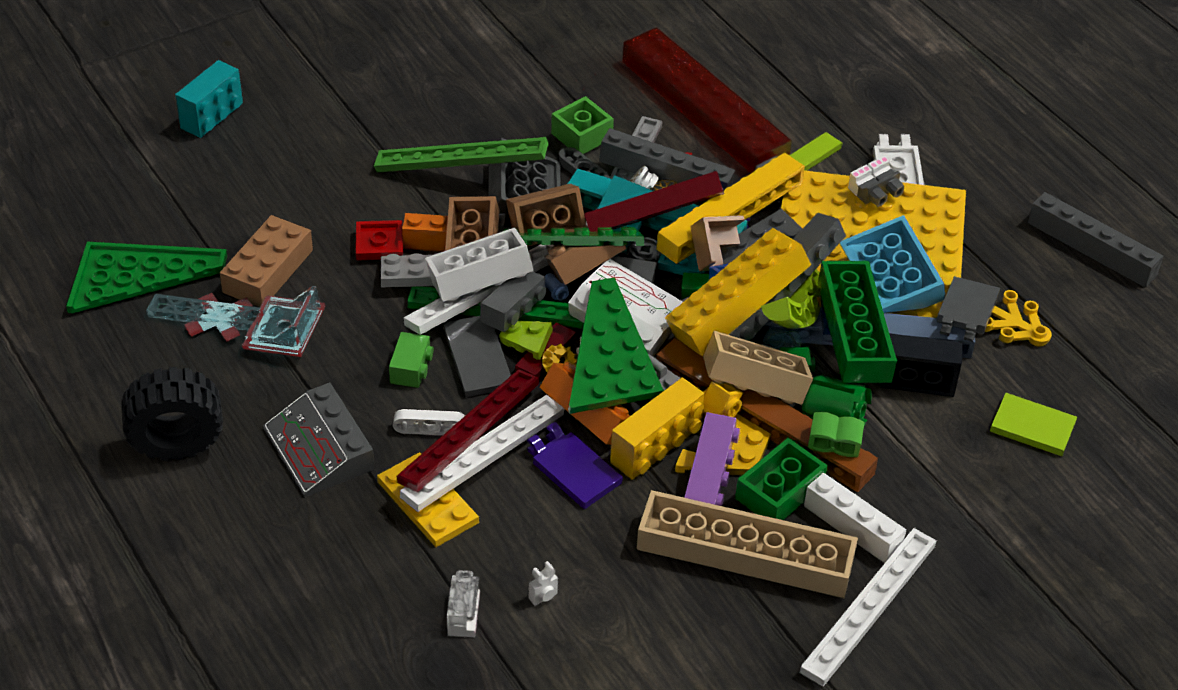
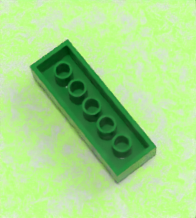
M822 261L817 283L842 383H892L897 359L869 261Z

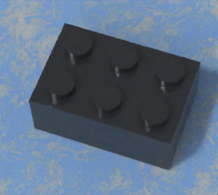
M889 333L897 363L892 383H881V388L954 397L962 365V342Z

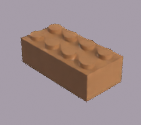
M271 215L220 272L222 293L245 302L248 301L250 304L263 309L268 299H271L313 251L311 230Z

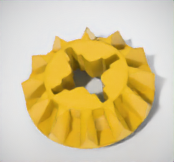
M562 344L557 346L551 345L543 354V367L548 373L552 364L559 363L561 357L565 358L564 363L569 362L576 366L577 354H574L570 347L565 348Z

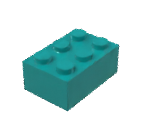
M218 60L175 94L181 129L201 138L236 108L240 107L243 99L239 69Z

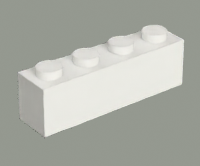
M822 473L807 486L804 507L842 534L858 537L857 544L885 563L903 542L906 533L905 528L825 473Z

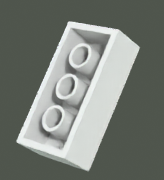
M515 228L425 258L432 283L443 302L456 300L468 293H477L482 288L500 285L508 279L520 278L534 271L528 247Z

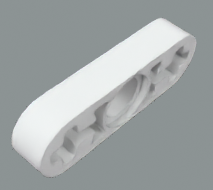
M401 409L394 414L393 428L403 434L444 435L465 415L453 411ZM424 421H433L436 424H426Z

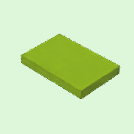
M1005 393L990 432L1063 456L1077 417Z

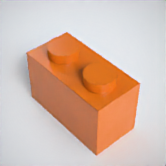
M405 213L402 228L403 249L444 252L448 216Z

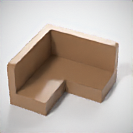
M743 215L703 217L690 226L699 271H709V267L723 265L720 248L736 247L740 244L737 225L745 221Z

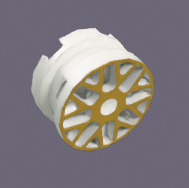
M642 166L629 181L651 189L659 177L654 173H649L646 166Z

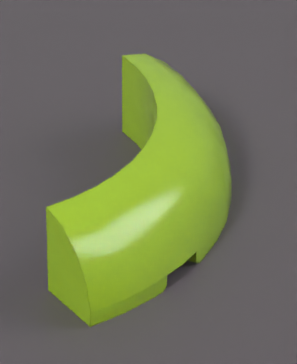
M815 269L790 298L785 297L762 305L763 314L775 324L790 329L805 328L814 324L820 312V306L817 301V297L821 296L817 283L819 271Z

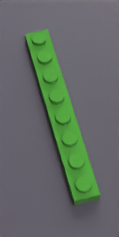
M546 137L379 150L374 167L376 172L544 160L548 141Z

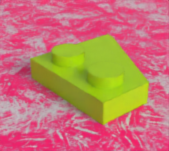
M517 321L515 325H512L505 332H500V342L508 347H514L521 353L525 351L531 352L533 358L540 360L553 331L552 323Z

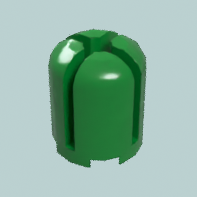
M823 375L813 378L803 401L802 413L813 419L815 412H828L838 417H854L862 420L865 426L867 419H864L867 404L871 405L872 392L871 389L863 385L842 383V380Z

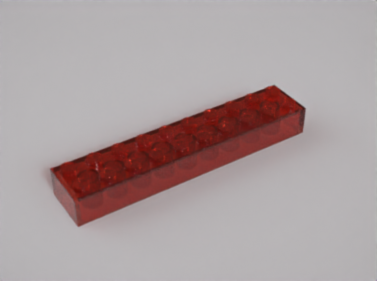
M656 27L623 42L622 62L750 173L755 171L757 165L774 156L778 157L783 153L790 155L792 143L790 138Z

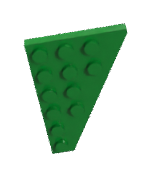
M87 242L66 306L68 313H76L219 274L226 264L227 249Z
M615 277L596 280L591 283L568 407L569 414L652 399L664 391Z

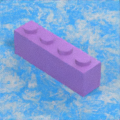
M706 412L684 498L718 506L723 505L724 494H721L722 486L727 487L730 472L726 470L728 465L733 464L735 450H732L733 443H738L740 428H736L735 417Z

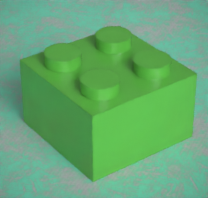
M585 96L552 113L551 134L567 147L575 148L582 154H585L601 145V141L609 128L613 129L614 118Z

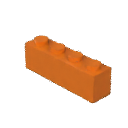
M569 362L564 364L553 363L539 388L568 411L576 366ZM622 405L571 414L605 444L610 445L612 430L630 417L629 411Z

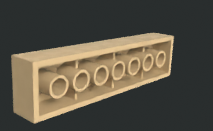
M651 490L638 529L637 550L845 598L858 537Z

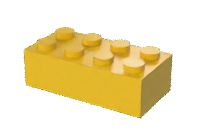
M683 377L612 430L610 463L631 480L639 474H644L657 460H662L674 447H679L688 436L700 430L705 393Z

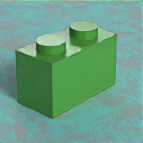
M406 332L400 333L389 365L390 384L419 388L422 378L425 379L427 376V361H431L434 348L430 346V336Z

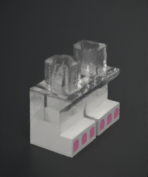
M457 571L456 575H452L447 613L448 636L475 637L480 589H478L479 577H473L472 571Z

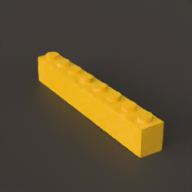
M786 153L773 158L766 165L757 168L753 173L743 177L731 187H727L723 195L709 199L699 207H695L685 216L679 217L669 226L662 228L657 235L656 250L676 264L695 253L691 225L703 217L743 215L746 220L800 185L803 180L805 166Z

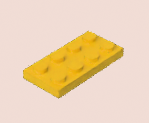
M419 452L377 475V482L435 547H438L479 523V516L454 489L419 512L400 498V490L405 486L397 483L396 476L421 455Z

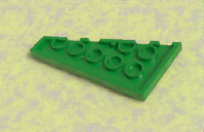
M599 227L598 232H589L588 228H574V232H565V228H552L551 233H541V229H527V233H519L526 245H532L536 242L539 245L556 244V242H561L563 245L602 246L604 241H608L609 245L624 246L628 245V241H635L636 246H644V236L635 227H621V231H613L611 227Z

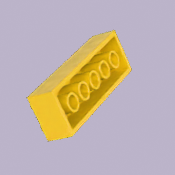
M772 228L700 289L692 293L683 303L674 308L665 317V320L675 338L703 357L713 330L729 335L759 310L762 305H765L809 268L811 263L802 244Z

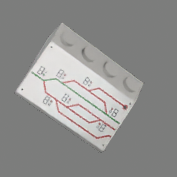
M609 259L586 279L568 302L569 314L584 323L592 281L615 277L646 351L654 357L672 332L665 317L683 302L612 259Z

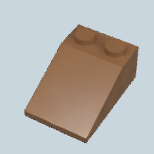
M495 196L449 197L445 251L498 233L499 207Z
M608 241L604 242L602 246H561L557 244L548 250L549 254L544 257L556 278L566 285L627 248L625 245H609Z

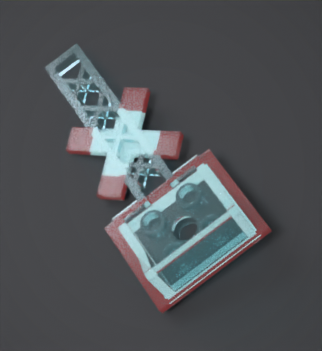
M311 286L294 299L268 295L265 297L260 308L253 307L247 297L229 304L218 302L213 293L198 299L155 294L146 311L148 317L189 322L184 325L190 336L216 326L224 339L229 341L240 336L237 329L247 330L246 339L242 345L243 349L301 357L326 306L325 303L319 302L317 288ZM160 304L168 305L164 308H158ZM185 308H191V309H188V310H186V311H184V312H183V311H180V310H183V309H185ZM252 317H256L255 321L247 320Z

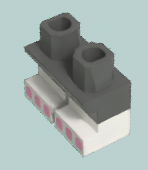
M882 156L868 163V165L866 164L851 172L848 189L863 203L868 204L872 202L877 207H880L887 201V193H890L895 198L901 196L904 191V185L899 180L900 172H894L889 166L890 161L885 156Z

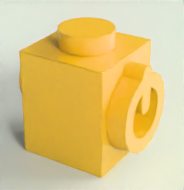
M713 381L704 391L703 411L734 417L742 406L740 398L743 392L730 383H717Z

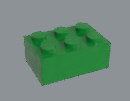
M787 438L738 478L735 499L757 515L784 520L805 502L807 486L822 473L826 474L828 465L790 438Z

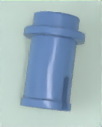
M552 273L545 275V287L551 292L552 298L559 301L566 299L569 294L567 285L561 283Z

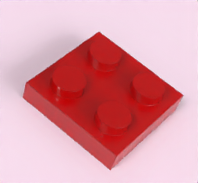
M402 220L356 222V260H381V256L389 254L403 256Z

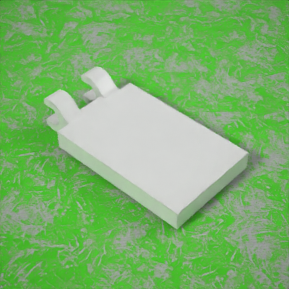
M879 134V142L873 148L874 160L885 156L890 161L889 166L894 172H900L899 180L901 182L924 185L918 146H911L910 135L901 134L899 146H889L888 134Z

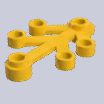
M1013 290L1005 291L1002 301L1007 305L1009 313L994 306L992 315L1001 320H993L990 317L985 332L1001 329L999 339L1004 343L1029 340L1034 346L1046 345L1050 341L1052 333L1049 328L1040 323L1037 315L1038 304L1034 301H1027L1024 304L1023 313L1028 316L1029 324L1023 321L1016 303L1018 294ZM1012 328H1018L1022 331L1015 332Z

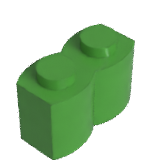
M815 412L811 424L808 447L819 452H834L841 456L858 457L862 443L864 422L854 417H838L828 412Z

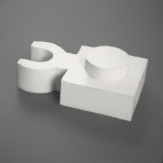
M547 561L545 562V568L541 572L537 568H534L532 571L535 580L529 582V599L534 606L543 601L551 600L557 594L558 578L555 575V569Z

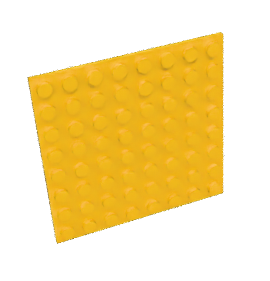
M804 170L802 183L783 195L781 209L802 229L817 213L839 219L846 234L843 240L904 215L944 282L945 296L954 276L961 278L966 190L902 182L904 185L903 194L895 198L890 193H887L888 198L885 204L877 207L872 202L868 204L863 203L848 189L850 176ZM839 243L824 261L849 260ZM821 264L816 268L819 272ZM817 297V301L820 306V297ZM943 301L924 309L887 313L937 318Z

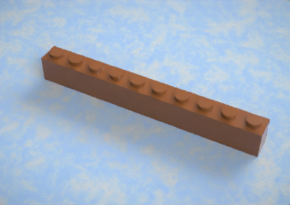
M675 338L656 354V359L664 364L669 371L679 378L683 377L702 392L713 382L708 376L704 358ZM739 389L743 394L740 398L742 406L737 414L771 434V441L780 445L784 440L790 438L828 465L826 474L856 492H859L875 475L878 458L872 453L860 448L858 457H847L834 452L812 450L808 447L813 419L774 396L764 397L754 390Z

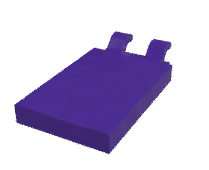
M556 422L546 427L550 432L546 435V438L550 442L545 446L537 435L527 439V442L531 444L527 450L534 456L533 464L584 510L622 484L623 477L572 432L565 436L561 427Z

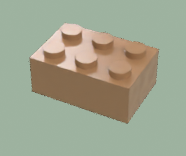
M566 184L506 199L511 229H518V233H527V229H541V233H551L552 228H565V232H574V228H587L580 189L573 184ZM537 242L533 243L532 245H527V247L537 245Z

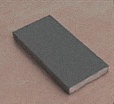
M480 316L443 323L445 336L465 397L492 393L511 376L495 328L480 322Z

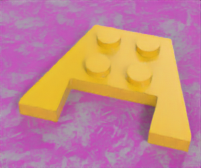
M703 411L702 419L705 420L706 412ZM736 414L734 416L736 418V428H740L738 443H733L732 450H735L733 464L728 465L726 471L730 472L729 475L742 476L763 458L771 434ZM683 449L676 463L675 472L685 473V470H692L696 453Z

